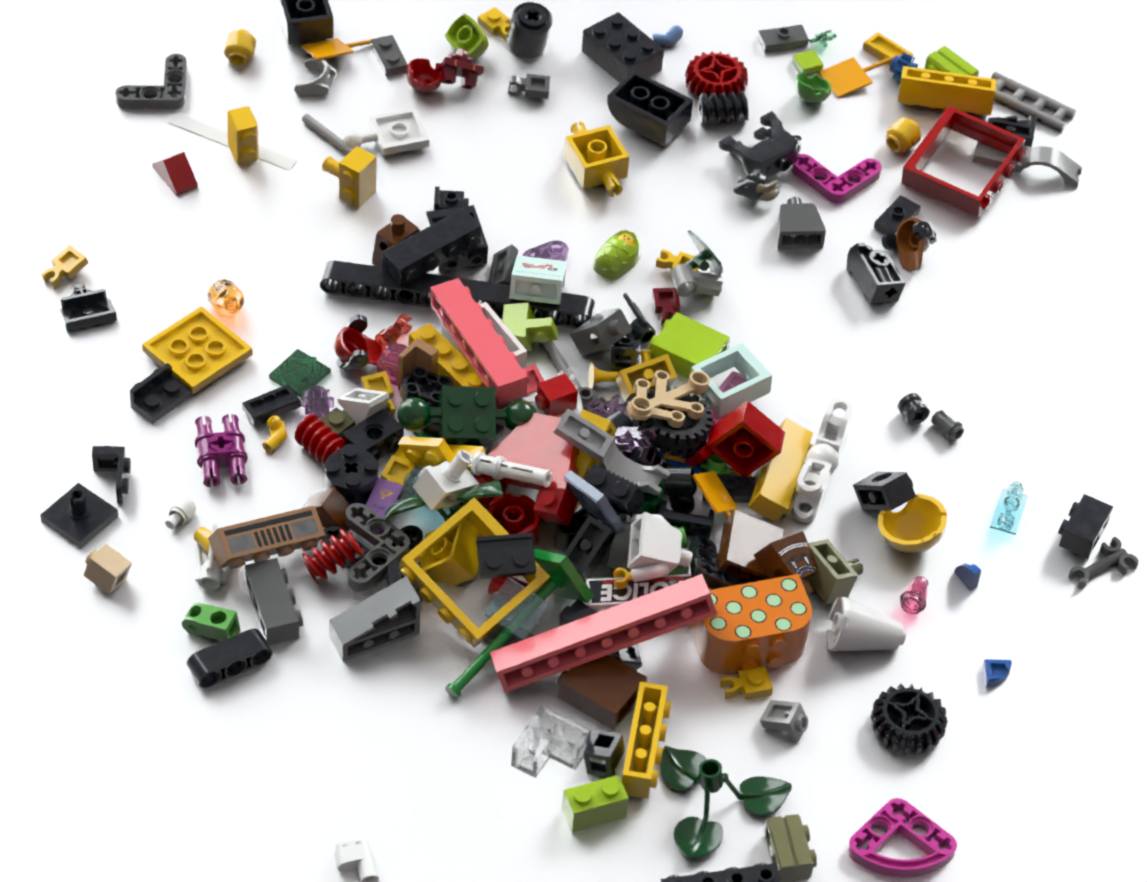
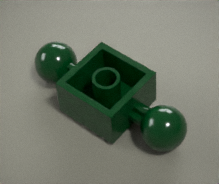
M442 386L439 392V407H429L423 399L411 397L400 404L397 418L403 428L413 432L424 429L429 423H439V438H444L447 444L492 447L496 440V424L506 425L512 432L518 425L529 421L533 414L537 412L531 403L524 400L514 401L506 409H496L495 387Z

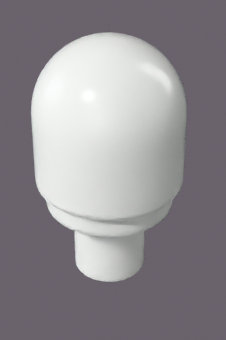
M189 498L177 500L170 508L169 518L165 522L166 526L169 529H174L177 525L187 523L195 514V503Z

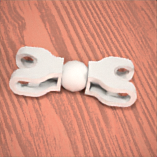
M833 398L829 402L815 445L806 454V463H804L797 480V494L792 508V517L799 522L811 523L815 520L829 482V477L839 465V457L846 444L847 428L853 410L852 403L845 399ZM841 408L845 411V414L842 418L834 416L833 411ZM802 503H808L811 505L812 510L803 513L799 508Z

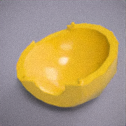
M916 494V497L909 500L906 506L898 512L885 510L881 511L878 516V527L886 543L902 553H922L928 551L942 539L946 531L947 511L943 504L934 497L923 494Z

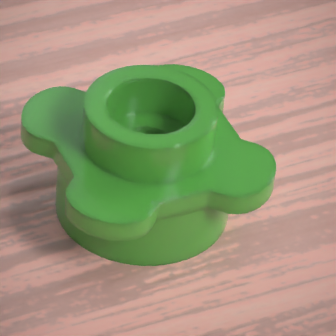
M711 454L706 461L700 463V466L705 468L706 472L715 471L717 476L730 474L731 469L727 467V463L716 454Z

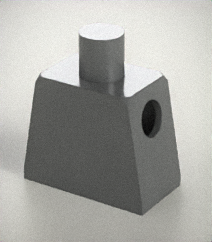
M791 197L787 200V204L780 205L777 249L823 248L826 228L816 205L813 203H802L799 197Z
M620 308L605 309L569 335L580 355L583 356L607 349L630 333L632 328ZM594 334L598 338L591 339L590 335Z

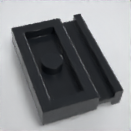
M532 533L476 538L480 579L536 574Z

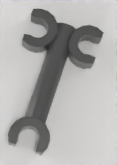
M1114 536L1110 543L1112 547H1109L1105 542L1101 544L1100 552L1105 558L1086 568L1080 566L1071 568L1068 578L1080 577L1081 579L1078 581L1077 587L1082 589L1086 587L1090 577L1118 563V571L1123 575L1127 574L1129 567L1126 564L1136 569L1139 563L1138 558L1133 554H1128L1124 548H1121V541Z

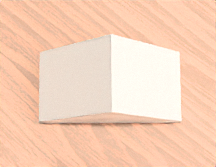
M355 388L337 398V401L352 420L358 424L381 409H385L389 400L388 392Z

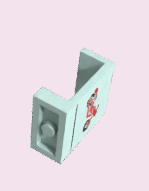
M517 256L511 276L509 299L560 305L567 261Z

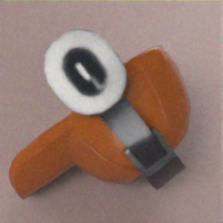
M915 217L903 220L898 226L896 234L888 233L881 238L884 249L889 251L898 249L901 266L910 271L920 269L923 253L927 251L931 244L937 241L936 232L931 229L930 224Z

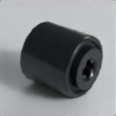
M524 2L515 7L512 12L507 36L508 47L513 53L521 57L534 58L542 55L547 50L553 23L552 14L547 7L535 2Z

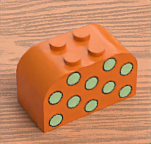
M799 574L709 590L717 615L688 625L696 651L703 665L715 673L732 675L738 674L740 670L745 671L764 666L766 668H777L798 660L805 651L812 617V606Z

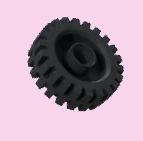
M666 386V392L670 391V386ZM655 387L653 391L650 389L647 394L649 400L655 397ZM688 394L677 400L698 402L699 396L694 394L691 397ZM702 400L699 401L704 406L702 417L700 419H692L687 415V412L681 411L685 415V420L680 428L671 427L668 424V420L653 417L642 421L633 418L632 424L633 431H636L635 435L637 438H642V443L648 440L656 448L660 449L661 454L669 451L670 456H676L677 452H679L680 456H686L687 452L690 455L694 454L696 450L698 451L707 442L713 416L710 408L706 407L707 403ZM659 407V408H658V409H662V410H666V411H674V410H676V409H671V408H666V407Z

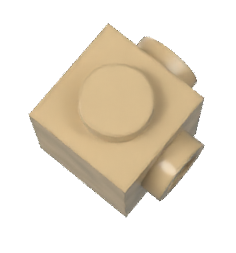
M105 544L98 551L93 550L85 560L87 566L83 576L107 594H111L126 580L132 562Z

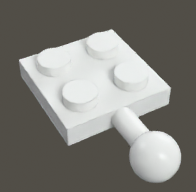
M416 108L369 116V124L373 132L360 134L357 131H349L343 138L344 144L352 148L356 146L360 148L363 143L377 141L383 156L429 147V137Z

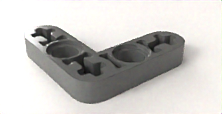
M177 53L166 57L164 85H123L118 87L115 91L116 104L125 109H178L183 107L186 102V57ZM174 65H178V70L174 69ZM172 79H179V80H181V81L178 82V83H172V82H170V80H172ZM173 92L177 93L175 98H173ZM147 95L156 96L154 99L145 98Z
M354 503L346 509V525L375 547L350 567L348 571V584L355 591H366L388 573V564H399L401 559L410 552V539L404 532L390 522H385L383 517L366 505ZM376 527L385 530L381 535H375L370 531ZM383 558L387 562L383 565H375L372 560Z

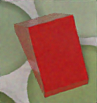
M185 152L177 153L152 163V168L176 196L198 188V183Z

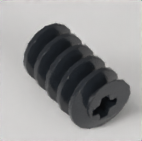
M739 91L737 96L734 92H729L727 96L724 92H720L718 98L715 93H710L709 98L705 93H702L699 97L698 118L700 123H702L703 116H706L708 123H711L712 116H715L717 122H720L722 115L725 116L726 122H730L731 115H734L736 121H739L741 114H743L745 121L749 119L748 100L743 91Z

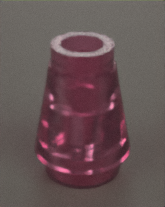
M915 577L900 596L901 608L908 614L915 615L926 608L929 581L925 577Z

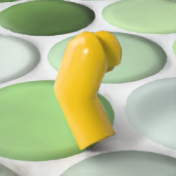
M276 415L267 420L270 437L262 443L264 450L268 453H272L287 438L285 423Z

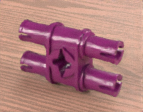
M229 414L222 417L221 421L224 432L213 433L212 419L208 416H205V425L203 424L202 416L195 420L197 437L194 444L198 451L197 464L202 469L203 483L206 487H211V478L213 487L220 484L221 479L218 468L229 467L230 481L234 485H238L237 476H239L240 485L244 484L248 479L245 469L248 459L244 449L245 437L240 432L239 418L236 414H231L232 422L229 420Z

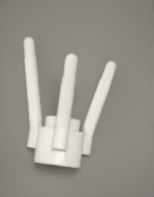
M213 524L212 533L218 529L217 524ZM211 545L209 546L208 561L202 565L201 550L197 547L195 549L197 571L195 581L201 587L211 590L217 589L220 584H226L227 575L230 571L229 566L224 567L223 571L222 568H218L217 562L214 561Z

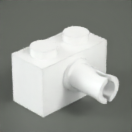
M459 450L451 462L445 461L434 467L427 466L419 472V479L412 487L431 511L464 502L457 501L456 497L469 491L470 488L479 485L478 481L467 469L473 462L472 455L465 450Z

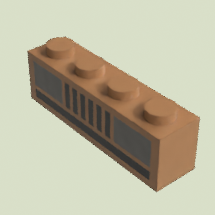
M315 505L218 528L208 537L218 568L229 566L230 569H236L245 565L247 561L254 560V563L269 559L271 555L278 554L279 557H284L292 554L295 549L302 548L303 551H308L312 547L316 548L318 542L325 536V532Z

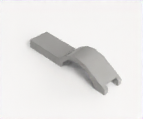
M978 141L972 162L999 168L1008 154ZM1036 146L1027 149L1021 163L1017 162L1014 172L1021 173L1023 169L1033 165L1050 167L1062 176L1064 184L1078 187L1079 179L1076 177L1077 174L1081 175L1083 168L1062 151L1048 146Z
M570 409L565 411L553 431L555 435L599 461L602 468H606L607 471L615 472L616 475L624 477L625 480L628 479L630 482L633 481L634 484H638L643 492L658 495L662 490L658 486L661 479H667L671 473L660 465L644 466L628 459L618 450L615 444V437Z

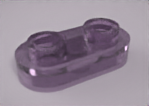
M553 240L526 250L522 256L567 261L569 248L564 242Z

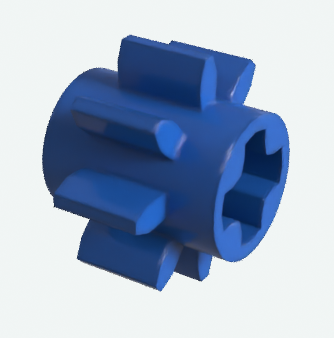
M904 52L901 57L896 55L889 68V71L894 73L892 78L901 82L903 66L918 68V64L914 63L915 57Z

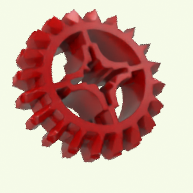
M712 50L710 54L702 52L701 56L695 55L694 59L689 61L685 71L686 87L689 89L690 94L695 95V99H698L702 93H705L708 98L710 93H715L718 98L720 92H724L726 96L729 92H734L737 96L739 91L745 92L748 85L747 68L744 67V62L738 61V57H731L730 53L725 55L721 51L714 53Z

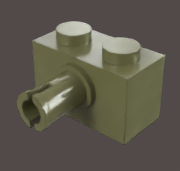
M828 539L808 543L819 568L816 574L808 578L810 585L826 604L835 602L838 597L848 598L857 577L863 573V564L859 562L860 559L855 558L846 561Z

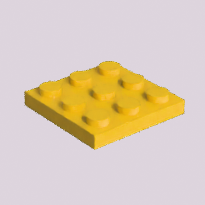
M202 306L142 344V351L159 366L162 367L166 363L172 366V375L189 387L192 394L253 355L251 346Z

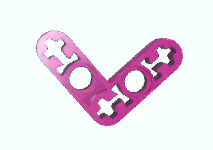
M799 154L796 163L791 167L794 175L827 200L836 204L845 202L880 178L882 169L879 161L869 158L859 162L841 175L836 176L807 154ZM821 176L824 177L826 180L819 181L816 180L814 177ZM848 179H857L859 183H851Z

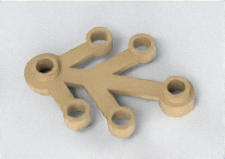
M658 370L653 377L655 397L650 400L647 398L651 386L650 382L642 378L637 379L633 388L636 397L628 403L627 412L635 420L642 421L653 417L668 420V424L671 427L680 428L685 420V415L681 411L687 412V415L692 419H700L704 412V406L699 402H686L677 399L691 393L695 395L703 394L708 389L710 377L704 372L694 371L690 374L688 383L666 392L670 375L666 371ZM659 407H666V408H671V409H676V410H674V411H666V410H662V409H658V408H659Z

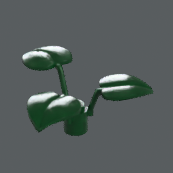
M491 481L474 486L469 491L456 497L457 501H464V503L461 502L449 508L450 513L448 515L442 508L437 509V511L446 522L465 506L469 499L482 497L503 498L500 481ZM419 494L402 498L394 502L387 509L384 516L385 522L394 515L419 508L426 503Z
M664 746L661 773L665 783L675 790L685 791L690 789L695 782L701 785L705 793L703 819L687 817L679 821L674 829L675 844L683 855L689 858H700L711 854L720 846L723 840L722 825L715 821H708L710 793L719 791L723 786V782L726 783L738 800H744V808L749 813L759 816L770 815L776 812L783 805L792 790V784L784 780L755 776L741 782V793H739L729 780L728 773H723L722 765L719 761L706 759L702 754L691 750L675 749L669 746Z

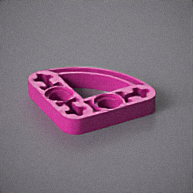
M894 798L889 800L852 835L849 840L847 853L854 862L870 871L891 877H917L937 871L948 864L955 856L957 842L951 834L909 802L901 798ZM900 810V811L903 812V814H900V813H898L897 815H894V814H893V811H894V812H898V811ZM877 825L883 826L887 833L885 835H877L872 831V827ZM917 825L923 826L927 829L928 833L918 835L913 831V827ZM900 833L928 856L903 860L888 858L877 853L895 835ZM866 840H869V842L867 843L866 850L864 848L860 850L856 849V846L862 847L866 843ZM944 845H946L948 847V849H938V846L943 847Z

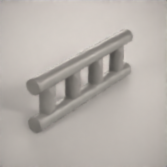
M996 71L991 76V79H997L995 100L1029 116L1037 115V120L1060 131H1063L1066 127V123L1061 120L1065 116L1074 118L1077 114L1076 109ZM1005 86L1016 92L1011 97L1000 92V90ZM1026 96L1036 102L1033 106L1021 102V99ZM1044 106H1047L1057 112L1051 116L1041 110Z

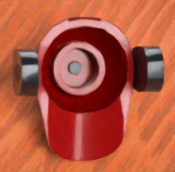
M352 316L348 321V327L342 328L335 338L333 349L337 356L336 363L339 368L346 371L353 368L360 369L367 364L383 365L381 345L372 338L362 334L368 326L365 316Z

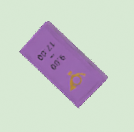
M378 478L366 506L384 518L387 509L394 502L400 500L404 492L403 485ZM378 527L371 529L372 532L380 535L385 532L384 529Z

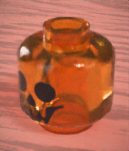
M222 279L213 283L209 288L207 301L220 316L230 317L242 309L244 295L234 282Z

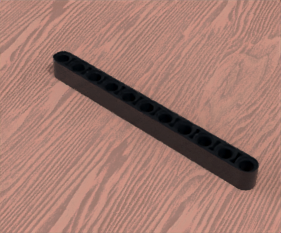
M331 260L325 264L320 288L324 292L333 295L432 308L430 287L456 279V277L425 273L413 282L399 287L382 270V267ZM459 278L464 287L467 286L470 289L473 300L479 304L486 302L499 318H503L504 304L528 302L535 318L552 317L555 326L577 329L594 317L596 302L588 296L562 292L560 305L509 299L511 285Z

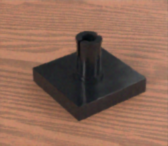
M77 483L40 514L41 522L80 549L119 517L117 508L80 483Z

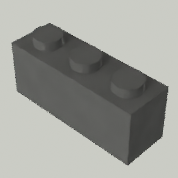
M277 558L245 565V582L263 636L268 645L298 639L299 627L303 626V619L300 610H295L294 608L296 600L293 589L287 588L288 575L285 567L280 568Z

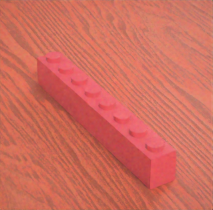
M701 574L490 653L504 693L712 617L717 615L709 589Z

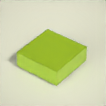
M814 50L794 54L792 57V62L800 73L805 72L807 75L823 70L824 64Z

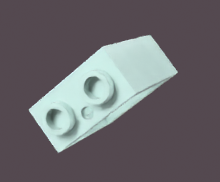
M743 343L691 367V373L701 371L710 378L735 367L747 380V382L722 393L710 379L707 391L700 396L707 403V407L713 409L719 417L735 410L747 400L752 402L771 392L772 374Z

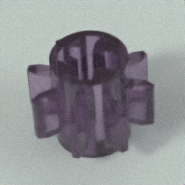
M313 386L310 389H306V396L301 397V407H305L306 415L315 414L318 418H321L329 413V408L334 407V397H330L329 389L326 390L321 386Z

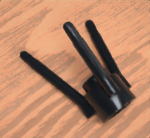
M624 293V299L636 316V319L630 324L632 331L626 337L640 340V344H646L651 341L656 331L645 319L636 303L630 299L627 293Z

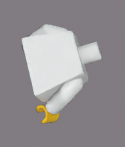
M648 512L633 514L632 517L624 513L618 515L620 520L626 519V523L631 524L627 568H630L631 572H627L624 568H617L613 572V578L622 577L624 579L615 580V588L624 589L628 585V580L639 582L668 575L678 565L687 567L690 564L692 552L681 548V531L671 526L662 515L650 514Z

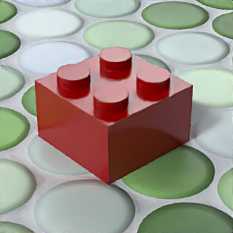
M747 400L711 427L707 448L741 476H749L781 453L786 432Z

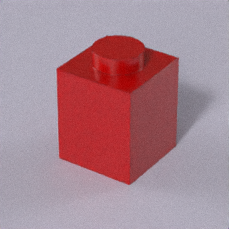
M562 374L537 383L535 403L538 409L543 410L546 415L558 416L565 413L567 409H576L578 390L568 376Z

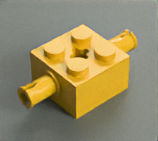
M583 122L574 123L570 127V132L573 135L565 136L564 159L583 189L603 184L610 196L614 197L613 191L618 196L623 191V186L618 180L628 176V153L610 125L587 131Z

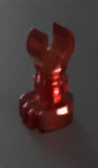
M401 314L394 325L388 329L381 330L375 336V341L381 345L382 351L385 354L394 352L397 347V340L401 335L411 331L413 326L407 324L412 319L411 317Z

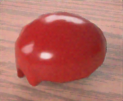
M416 58L410 60L406 75L407 82L413 89L420 92H432L440 87V72L435 71L431 67L429 59Z

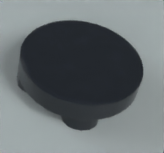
M415 367L412 369V373L402 380L400 396L403 401L411 397H417L427 402L429 407H439V392L442 386H451L452 380L447 376H439L435 373L427 372L422 367Z

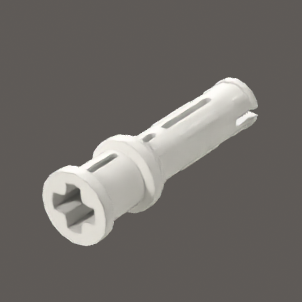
M481 451L475 453L471 464L472 474L477 476L481 474L489 475L495 480L505 477L549 487L553 477L551 470L508 462L504 456L491 457Z

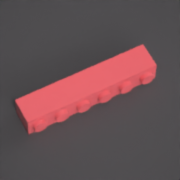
M459 278L430 287L431 307L486 387H495L497 404L501 405L527 396V384L529 383L527 371L524 368L521 369L515 354L506 347L504 338L496 333L492 321L483 314L481 305L473 300L470 289L467 286L464 287Z

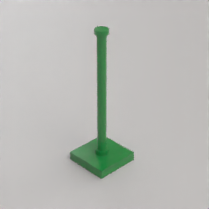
M534 548L535 561L550 576L548 582L454 683H449L445 687V690L451 697L458 699L462 695L461 691L492 658L490 652L500 649L552 593L556 596L572 600L579 599L584 603H588L593 598L594 594L566 555Z

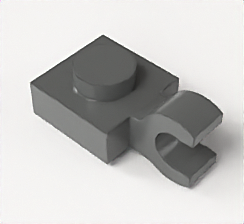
M527 74L526 78L510 76L508 94L518 95L521 92H525V97L548 99L550 76Z

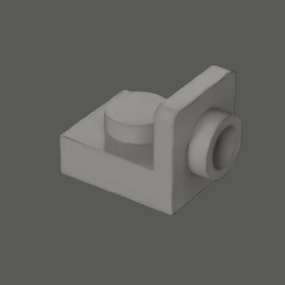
M770 700L760 719L763 728L788 731L792 741L799 742L802 734L808 727V717L801 703Z

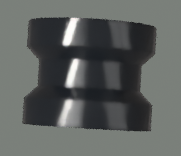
M910 393L904 396L897 406L900 413L905 415V420L909 425L922 423L930 414L928 406L922 404L923 400L918 393Z

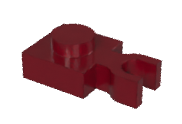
M676 288L652 289L654 313H661L660 324L663 326L665 319H671L676 312L680 313L679 295Z

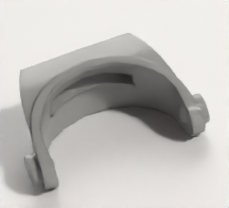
M307 59L305 67L317 71L321 75L311 82L296 84L294 91L299 95L321 96L329 94L337 75L336 69L323 59Z

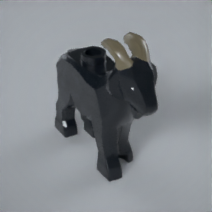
M770 111L760 117V123L770 128L761 127L754 131V138L762 141L755 144L752 148L743 145L740 141L734 140L731 135L719 141L720 149L738 157L742 162L746 178L743 179L738 176V182L733 185V191L735 194L749 199L774 200L779 195L778 189L773 190L777 186L778 180L766 184L768 177L781 171H787L791 165L796 163L801 151V136L791 135L787 132L776 114Z

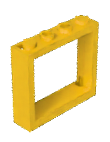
M473 498L401 559L398 568L405 577H408L410 583L412 582L419 589L418 592L421 598L426 603H432L437 608L440 618L445 623H451L454 626L461 640L464 639L475 648L534 597L548 582L550 576L536 562V574L523 576L529 585L477 628L415 562L466 518L484 536L509 535L495 518Z

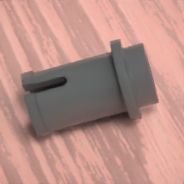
M943 410L937 411L932 416V424L941 429L946 434L947 439L956 441L963 435L964 428L962 423L959 421L955 422Z

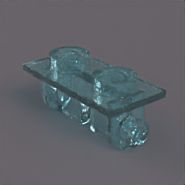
M1014 481L1008 486V489L1002 488L990 528L1016 535L1028 495L1023 494L1024 488L1022 483Z

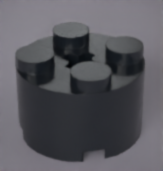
M354 444L345 445L342 449L332 453L325 462V490L335 487L350 505L354 503L366 505L378 480V460L371 453L358 448Z

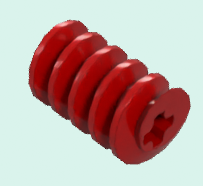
M315 414L306 416L299 423L295 431L294 438L296 443L301 445L304 450L309 452L323 466L332 453L346 445V441L343 438H339L336 432H332L329 426H325V422L319 420Z
M340 529L341 539L331 535L330 546L321 541L322 551L312 547V557L305 553L302 554L304 565L317 584H319L317 576L323 580L328 579L326 570L334 575L337 573L336 564L343 569L346 568L345 558L354 563L356 561L355 552L362 557L365 555L351 532L348 534Z

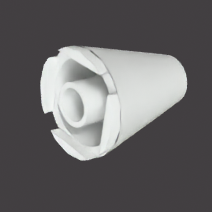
M838 597L832 606L828 619L832 621V630L827 629L826 644L829 650H897L899 645L904 644L906 629H903L901 622L847 597Z

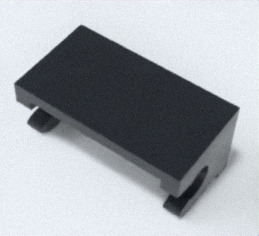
M662 501L659 515H662L671 526L683 527L687 539L693 540L695 535H703L710 539L715 514L713 509L709 510V515L706 517L668 510V501Z

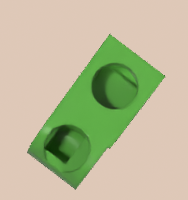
M193 603L182 621V627L188 633L194 636L203 635L204 637L219 640V642L237 635L240 631L237 611L202 603Z

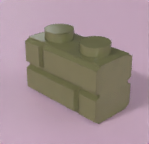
M799 814L786 815L783 818L781 816L768 818L765 822L763 833L771 863H777L782 882L808 880L811 878L813 867L817 866V856L814 849H809L810 831L808 825L802 824Z

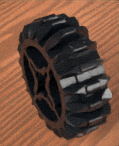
M901 683L897 686V689L890 686L887 692L882 691L878 699L873 703V710L870 715L872 731H876L877 739H884V747L894 746V753L899 749L904 750L905 755L909 751H914L918 755L921 749L928 753L931 747H936L940 739L945 735V728L948 723L946 708L941 707V699H934L933 692L925 693L923 686L919 690L914 689L912 683L908 688H905Z

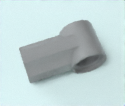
M679 264L671 271L677 294L681 297H689L695 293L719 296L722 291L723 278L721 275L694 271L693 267L689 264Z

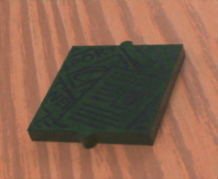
M297 349L269 374V379L281 386L289 384L295 394L303 398L331 372V368L317 361L316 357H311Z

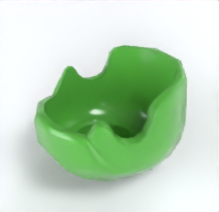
M801 72L796 76L795 90L802 101L819 103L825 101L830 96L831 84L826 79L819 78L818 74L808 78L805 72Z

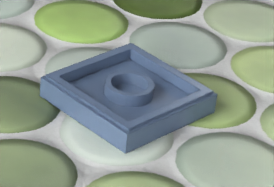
M571 470L564 476V480L583 509L614 532H618L624 526L603 493Z

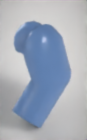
M674 25L665 34L653 33L652 40L661 46H674L683 37L684 32L682 27Z

